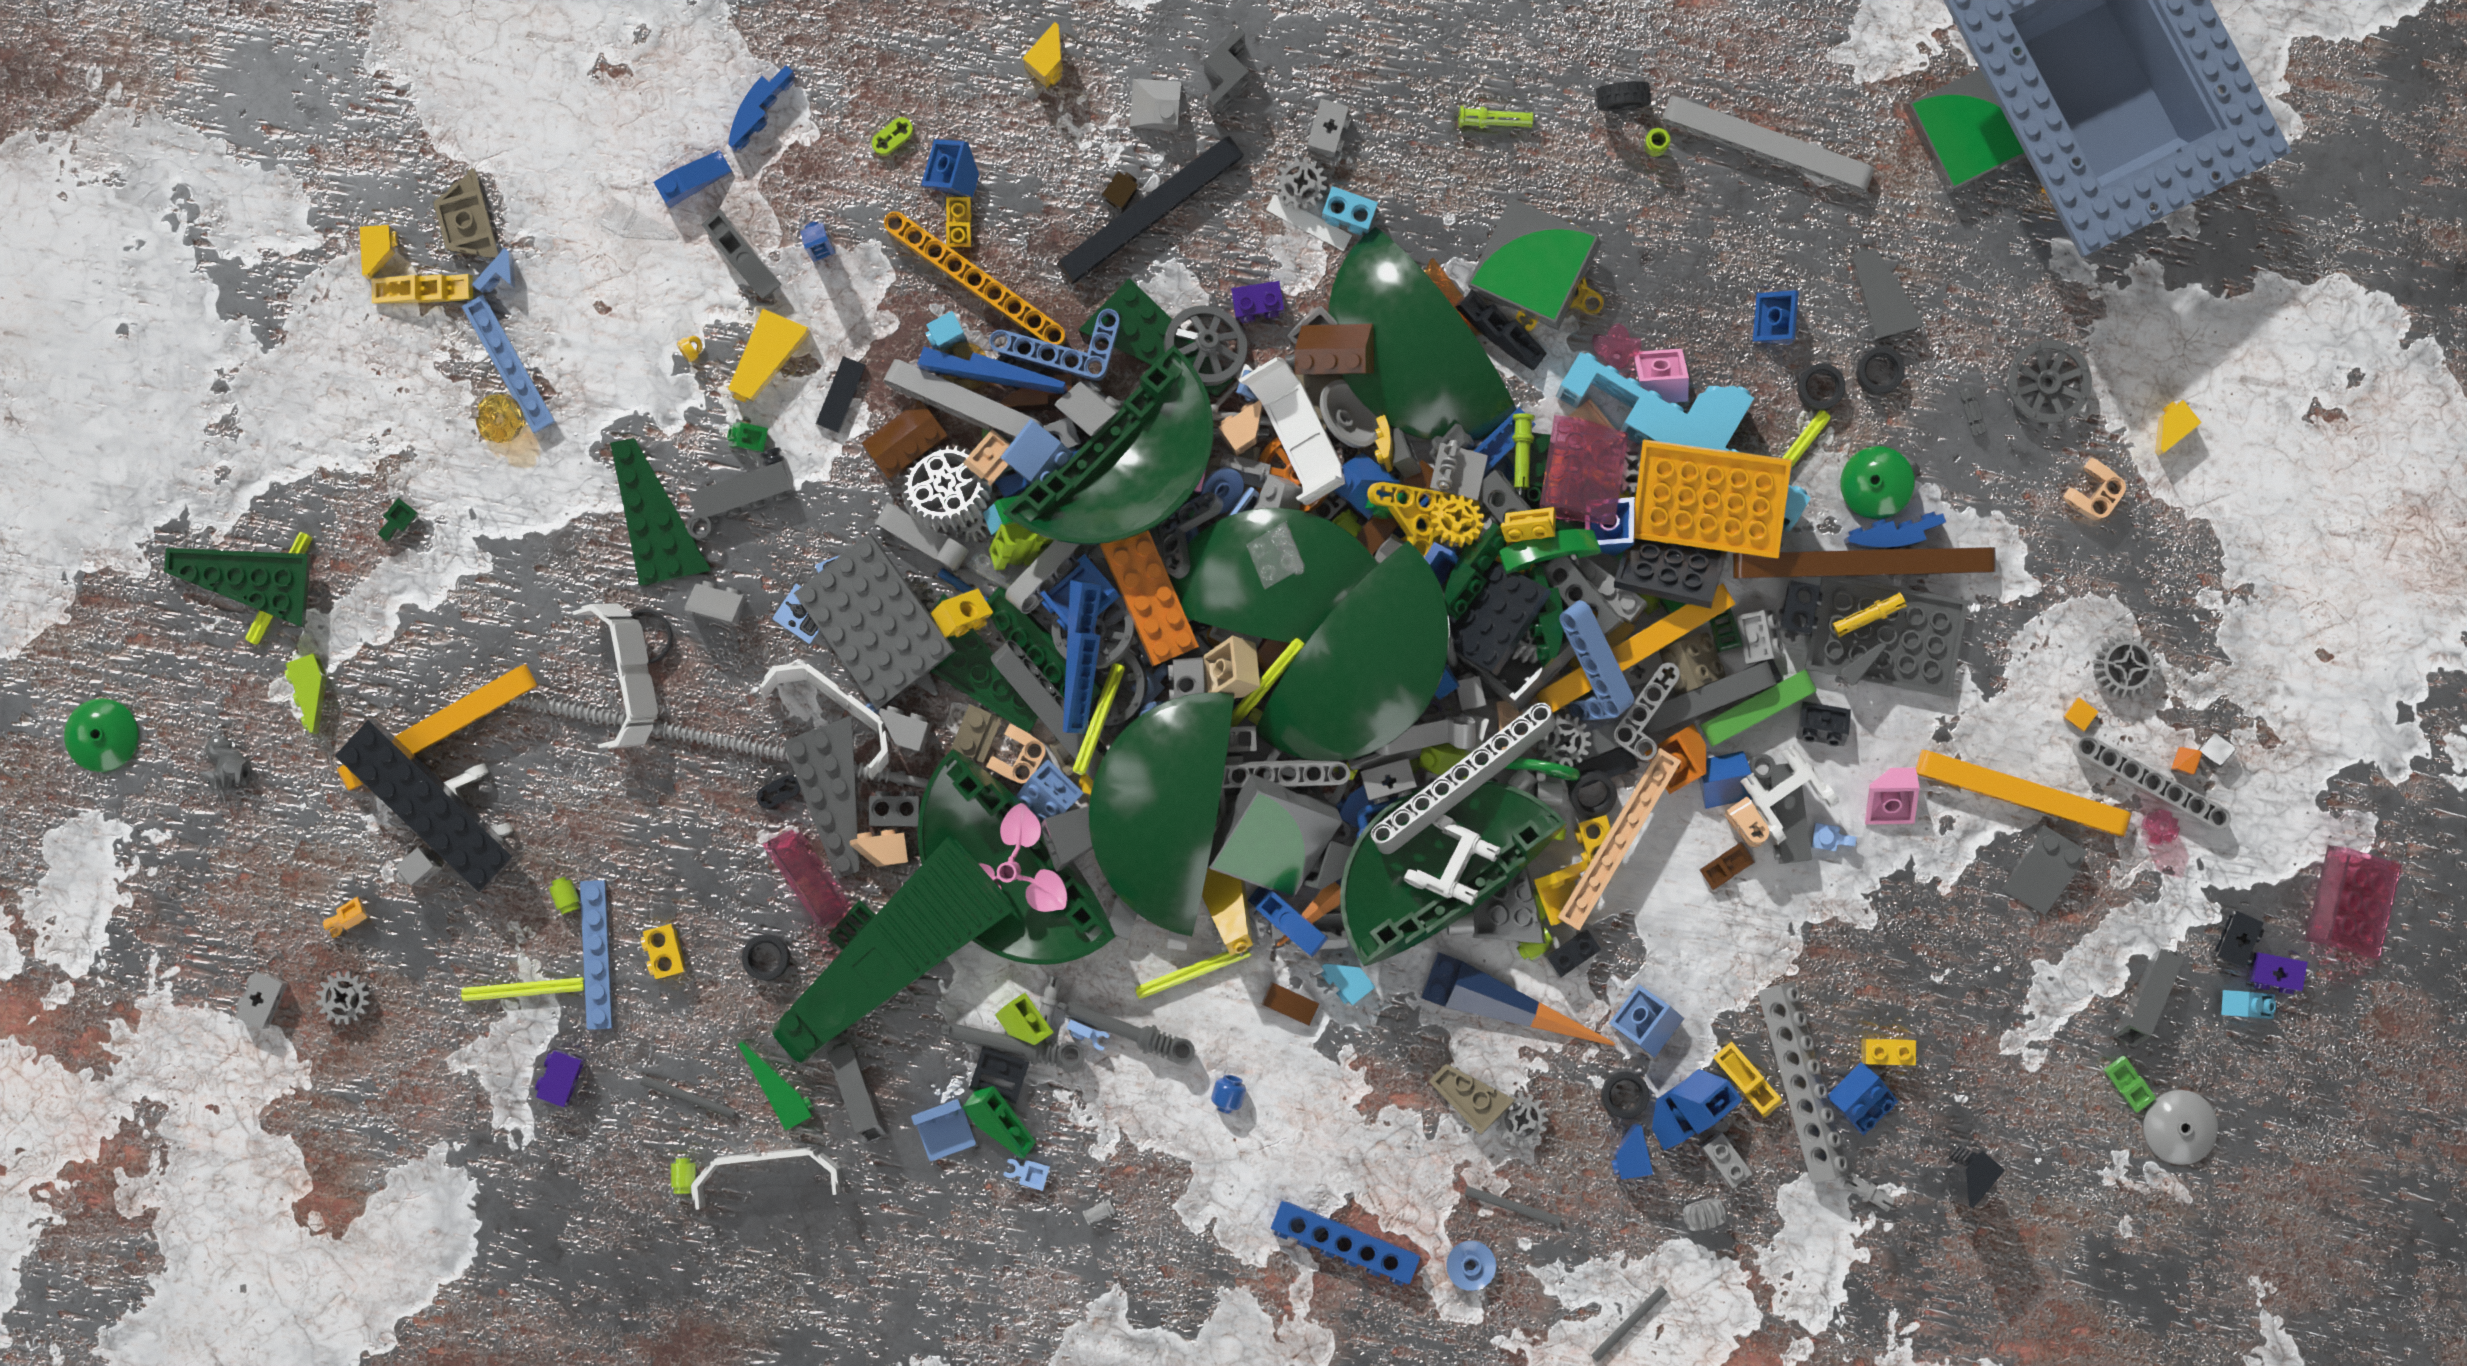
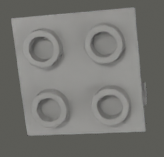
M1450 440L1449 444L1440 442L1430 488L1457 496L1464 495V498L1478 501L1488 455L1460 448L1459 442L1455 440Z

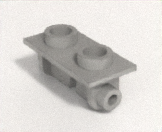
M1223 453L1219 469L1225 467L1233 468L1240 473L1244 484L1263 488L1271 465Z

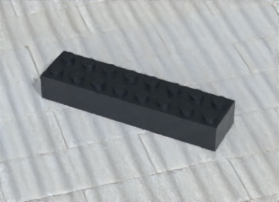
M376 718L367 720L335 754V757L478 892L485 891L519 855Z

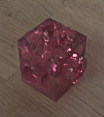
M2158 809V812H2148V815H2145L2142 821L2141 829L2143 830L2141 836L2149 838V843L2158 846L2171 843L2178 836L2180 826H2177L2179 819L2173 818L2172 812ZM2162 822L2165 823L2163 831L2160 830V824Z

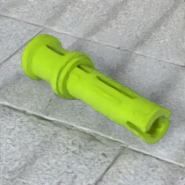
M1460 106L1458 126L1459 128H1463L1464 125L1479 126V129L1486 128V125L1532 128L1533 112L1487 111L1485 107L1470 109ZM1466 116H1476L1477 118H1467ZM1498 118H1518L1519 120H1499Z
M1520 413L1513 415L1515 435L1512 436V440L1516 443L1514 489L1519 490V487H1521V490L1530 489V444L1534 441L1532 421L1535 420V416Z

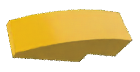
M1732 1041L1713 1057L1763 1118L1767 1117L1783 1103L1781 1097L1765 1081L1764 1077Z

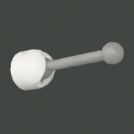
M1243 363L1237 372V381L1215 404H1211L1212 413H1217L1219 406L1239 386V379L1242 378L1244 370L1253 371L1247 364Z

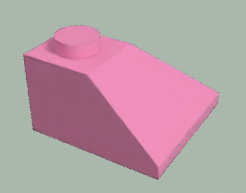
M1682 349L1633 352L1641 387L1648 392L1650 390L1657 392L1662 396V400L1667 403L1688 401L1689 376Z
M1915 767L1890 768L1869 785L1865 825L1915 824L1920 788Z

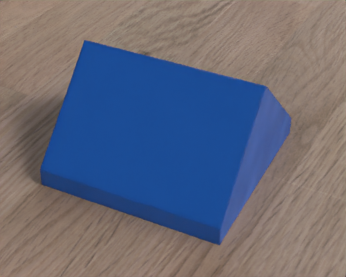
M1799 291L1756 293L1754 342L1791 345L1795 340Z
M1634 497L1586 501L1585 529L1594 530L1602 553L1616 556L1634 545Z
M1744 751L1706 758V774L1699 777L1705 809L1736 803L1745 797H1748L1750 800L1753 799L1740 782L1752 773Z

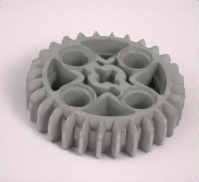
M947 445L946 450L942 451L941 447L938 446V452L933 453L932 450H929L928 456L921 455L920 462L913 461L914 469L907 468L909 476H903L905 484L901 485L903 490L902 498L911 517L916 519L919 525L924 524L927 529L932 526L936 532L940 526L944 532H947L948 527L952 526L954 531H956L959 524L966 528V521L970 520L974 523L973 516L975 514L982 516L980 508L987 509L985 501L991 500L989 493L993 492V488L985 478L981 479L963 464L970 454L968 448L962 451L960 446L957 445L952 450L951 446ZM950 464L960 465L952 470L949 467ZM929 474L930 480L921 483L922 480ZM973 494L971 499L965 502L964 497ZM942 507H944L946 511L944 513L934 512L935 510L940 509Z

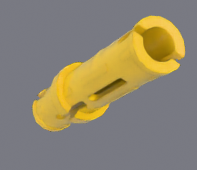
M1899 592L1881 602L1878 600L1874 602V605L1834 622L1832 625L1835 627L1834 630L1837 636L1841 637L1880 618L1883 620L1887 618V615L1905 608L1907 605L1904 603L1905 600Z

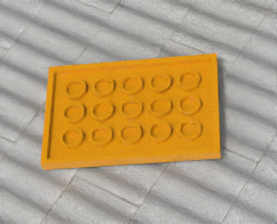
M1643 440L1635 498L1634 538L1779 558L1792 459Z

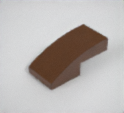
M1741 841L1702 867L1700 872L1710 887L1715 890L1756 861Z
M1271 982L1261 1004L1310 1026L1320 1003Z

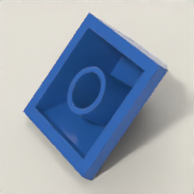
M934 139L921 186L955 196L973 197L977 187L979 172L969 143L965 141Z
M1360 453L1342 466L1345 484L1332 492L1370 520L1373 517V511L1365 509L1368 500V488L1372 484L1379 482L1398 485L1401 482L1364 453ZM1380 490L1376 492L1380 497L1390 496V493H1383Z
M1679 1084L1656 1099L1652 1130L1664 1150L1686 1141L1696 1133L1668 1095Z
M1638 1123L1631 1124L1613 1154L1615 1160L1611 1161L1614 1175H1619L1621 1180L1653 1174L1642 1125Z

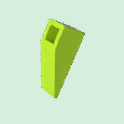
M313 653L285 663L287 667L285 676L288 683L293 684L295 690L293 699L296 706L301 707L303 713L301 722L304 729L309 730V733L317 734L320 728L327 676L320 656Z

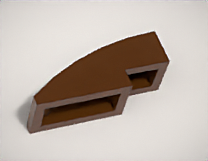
M1071 374L1051 377L1065 382L1068 388L1067 392L1074 387ZM1020 388L999 403L1018 412L1051 410L1050 400H1059L1064 395Z

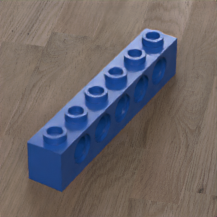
M1282 1199L1270 1226V1229L1275 1230L1273 1235L1287 1240L1288 1236L1297 1239L1296 1244L1310 1249L1311 1246L1320 1248V1254L1330 1258H1334V1255L1344 1258L1343 1263L1355 1268L1358 1264L1367 1267L1366 1272L1380 1277L1381 1273L1390 1277V1282L1399 1286H1403L1404 1283L1410 1285L1420 1259L1419 1254ZM1302 1219L1305 1222L1304 1230L1301 1232L1293 1231L1291 1229L1292 1221ZM1324 1228L1328 1231V1238L1325 1241H1317L1314 1238V1233L1317 1229ZM1346 1237L1351 1240V1247L1348 1250L1342 1251L1337 1247V1242L1340 1238ZM1364 1247L1374 1249L1372 1259L1364 1260L1361 1258L1360 1252ZM1388 1256H1394L1397 1259V1266L1393 1269H1387L1383 1265L1384 1259Z

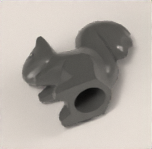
M222 735L211 737L205 747L206 755L210 760L217 762L215 771H202L200 775L205 778L207 784L213 790H218L221 786L230 789L233 780H235L237 785L248 786L252 768L250 762L245 760L239 751L231 749L232 742L228 740V737Z

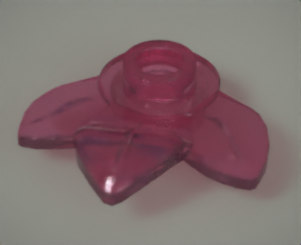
M1621 323L1614 324L1609 329L1607 336L1601 334L1593 335L1592 344L1595 352L1605 358L1607 365L1617 370L1624 368L1628 364L1629 359L1638 355L1641 350V339L1637 337L1629 338L1627 328ZM1619 354L1621 355V358L1615 359L1613 355Z

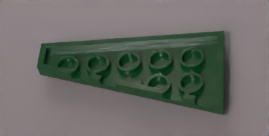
M1128 278L1078 329L1079 332L1092 337L1099 313L1105 309H1112L1117 312L1120 319V327L1114 348L1152 366L1165 353L1164 338L1168 326L1173 319ZM1106 316L1102 320V324L1105 327H1112L1116 322L1112 316ZM1174 336V346L1177 349H1181L1194 342ZM1104 339L1099 340L1100 342L1109 345L1108 341ZM1194 351L1185 357L1193 365L1198 353ZM1209 357L1204 358L1198 373L1214 374ZM1232 377L1230 380L1218 385L1205 386L1207 393L1218 398L1234 381V378Z
M630 438L611 442L610 445L639 586L712 572L698 545L688 533L687 526L656 476L637 440Z
M166 548L165 573L305 628L311 555L302 553Z
M1003 586L998 587L986 601L993 612L990 617L997 630L1001 631L1005 641L1012 640L1017 643L1062 697L1065 698L1066 660L1056 649L1052 635L1030 613L1024 614L1011 604L1005 597L1007 590ZM1095 678L1091 705L1101 695L1104 688Z
M944 593L940 597L939 601L937 602L933 610L942 601L949 599ZM971 628L960 637H956V635L948 637L947 639L956 651L930 670V672L1018 728L1030 733L1039 717L992 663L991 656L993 652L975 630Z

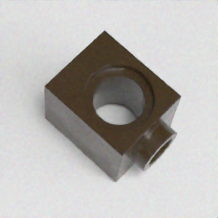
M1118 171L1101 194L1102 199L1123 213L1139 190V186L1136 183L1137 179L1128 172L1122 174Z

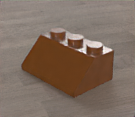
M1374 324L1302 325L1294 350L1295 374L1374 373Z
M917 401L861 444L888 480L892 482L907 471V468H911L914 465L913 461L919 462L921 455L926 457L929 454V450L934 451L938 446L949 440V437L923 402Z

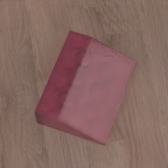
M1554 415L1540 509L1554 507L1556 518L1615 525L1628 433L1578 417Z
M792 829L762 844L818 927L827 928L850 911L848 905L851 902L844 892L838 893L834 887L837 884L836 880L829 871L827 873L823 871L820 866L823 864L821 858L815 851L812 853L806 846L809 841L801 831L797 833L796 830Z
M2328 845L2305 941L2380 961L2402 865L2351 848Z

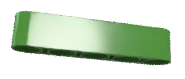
M1804 669L1703 723L1700 727L1711 747L1816 692L1817 689L1807 670Z

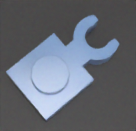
M1008 1159L1007 1163L1013 1164L1015 1171L1013 1173L1005 1171L1003 1174L1005 1177L1014 1178L1019 1176L1021 1177L1020 1185L1043 1191L1050 1166L1026 1160L1025 1165L1021 1166L1017 1160Z

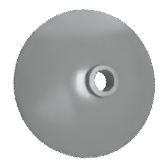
M1335 380L1325 386L1320 396V410L1330 432L1338 440L1351 447L1365 448L1374 443L1377 439L1375 429L1378 428L1376 421L1378 417L1359 401L1345 380Z
M2173 1090L2158 1096L2149 1105L2143 1119V1134L2151 1151L2160 1159L2178 1165L2191 1164L2205 1157L2213 1148L2218 1135V1120L2212 1106L2203 1097L2186 1090ZM2184 1123L2188 1125V1131L2185 1133L2181 1130V1126Z

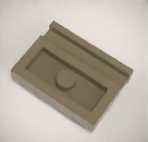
M969 704L950 750L955 749L964 756L984 763L1003 718Z

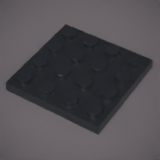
M1634 538V545L1623 552L1614 580V588L1711 609L1728 551Z
M1494 560L1482 575L1487 580L1486 584L1467 607V610L1458 620L1454 619L1449 613L1448 615L1450 628L1455 639L1453 643L1455 652L1489 672L1498 675L1552 592L1517 572L1506 574L1503 565Z

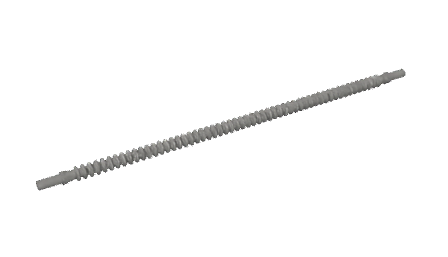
M472 684L470 693L483 686ZM525 693V695H521L509 702L510 705L515 702L516 706L522 704L524 708L529 705L530 709H533V707H536L537 710L543 708L544 712L550 710L551 713L557 711L558 715L564 713L565 716L571 714L572 718L577 715L579 719L585 717L587 721L591 718L593 722L599 720L601 724L603 721L607 725L613 723V726L620 724L621 728L627 718L626 713L619 715V712L613 714L612 710L605 712V709L599 711L597 707L595 709H591V706L585 708L583 704L579 707L577 703L571 705L569 701L564 704L563 700L557 702L554 698L550 701L549 697H546V699H543L542 696L536 698L535 694L529 696V693ZM660 720L652 724V731L655 732V735L662 733L664 737L668 734L669 738L676 736L677 740L682 737L683 741L690 739V742L696 740L697 744L704 742V745L710 743L712 747L714 745H718V748L725 746L726 750L730 747L732 751L738 749L740 753L742 750H745L746 754L752 752L755 756L756 753H759L760 757L766 755L767 758L773 756L774 760L780 758L781 761L787 759V762L790 763L785 747L780 749L779 745L772 747V744L766 746L765 742H762V744H758V741L752 743L751 739L745 741L744 738L738 740L737 736L732 739L730 735L724 737L722 733L720 736L716 732L710 734L708 730L706 733L702 729L696 731V728L689 730L688 726L682 728V725L675 727L674 723L668 725V722L661 724ZM855 762L857 777L864 775L865 779L869 777V764L863 766L862 762L859 765ZM890 768L887 771L883 769L871 779L878 778L879 782L884 779L885 783L892 781L898 786L906 784L925 789L929 783V779L906 775L904 771L891 772Z

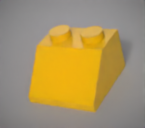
M1056 22L1051 25L1023 57L1025 70L1046 88L1050 84L1055 85L1063 75L1061 73L1063 71L1061 35L1059 25Z

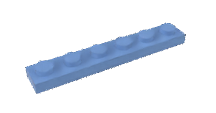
M481 295L461 306L532 432L536 434L555 423L554 417L486 297Z
M606 880L580 881L587 1030L613 1028Z

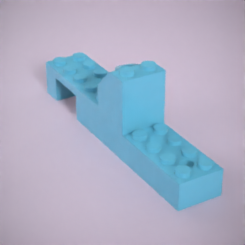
M1581 352L1562 381L1555 396L1577 409L1589 387L1593 385L1631 407L1632 411L1624 422L1619 434L1637 445L1642 444L1643 440L1733 452L1739 451L1733 448L1729 450L1725 447L1754 400V397L1750 396L1751 393L1740 386L1738 388L1735 386L1725 388L1708 386L1704 393L1698 395L1688 414H1686L1681 406L1665 402L1657 392L1652 390L1648 392L1641 388V384L1635 379H1626L1619 375L1620 372L1616 368L1609 365L1605 367L1592 354H1583ZM1789 485L1783 525V530L1788 533L1797 523L1811 499L1801 487Z

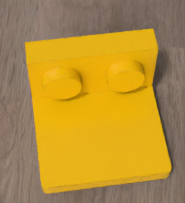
M1586 860L1566 866L1534 880L1551 926L1563 922L1557 917L1576 887L1574 880L1581 878L1580 873L1587 869Z

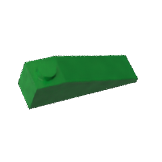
M745 1041L737 1044L785 1131L814 1116L812 1110L815 1107L808 1096L804 1097L795 1086Z

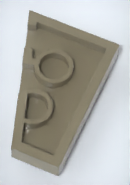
M1445 1064L1429 1080L1438 1092L1480 1135L1516 1101V1099L1449 1064Z

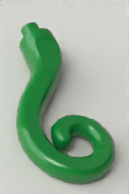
M1520 756L1503 768L1506 770H1536L1543 775L1575 781L1580 777L1579 770Z

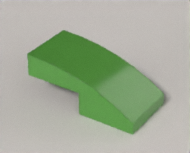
M2121 1056L2103 1070L2134 1112H2139L2156 1099L2144 1079L2139 1077L2125 1056Z

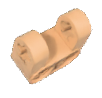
M2090 458L2083 467V470L2101 484L2090 499L2073 488H2069L2062 499L2089 519L2100 520L2108 516L2126 491V484L2110 468L2100 461ZM2109 482L2117 486L2116 495L2108 491L2107 485ZM2095 502L2103 506L2102 514H2097L2094 511L2093 505Z
M1009 724L1004 735L1024 745L1013 767L994 756H991L986 767L1012 781L1025 784L1044 761L1047 754L1046 747L1029 733ZM1032 745H1039L1042 748V753L1037 758H1032L1028 754V750ZM1021 766H1026L1030 770L1029 777L1025 780L1019 779L1016 775L1017 769Z
M1745 797L1725 811L1724 815L1728 822L1738 832L1747 846L1752 848L1760 847L1768 838L1769 828L1748 797ZM1759 831L1761 833L1759 837H1753L1751 835L1753 832L1756 833Z

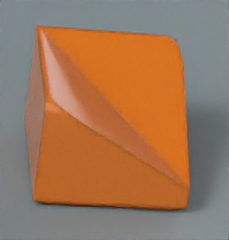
M2179 747L2171 770L2187 776L2194 775L2202 756V751Z

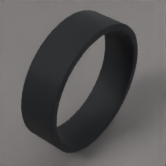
M648 609L636 610L631 612V617L642 613L654 614L664 622L668 631V641L664 650L657 657L648 660L647 664H652L661 660L669 652L673 641L672 629L668 621L659 613Z

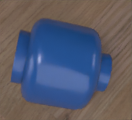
M1224 1075L1223 1078L1216 1080L1211 1100L1217 1106L1218 1111L1229 1114L1231 1111L1239 1110L1242 1107L1246 1094V1087L1242 1083V1079L1233 1075Z

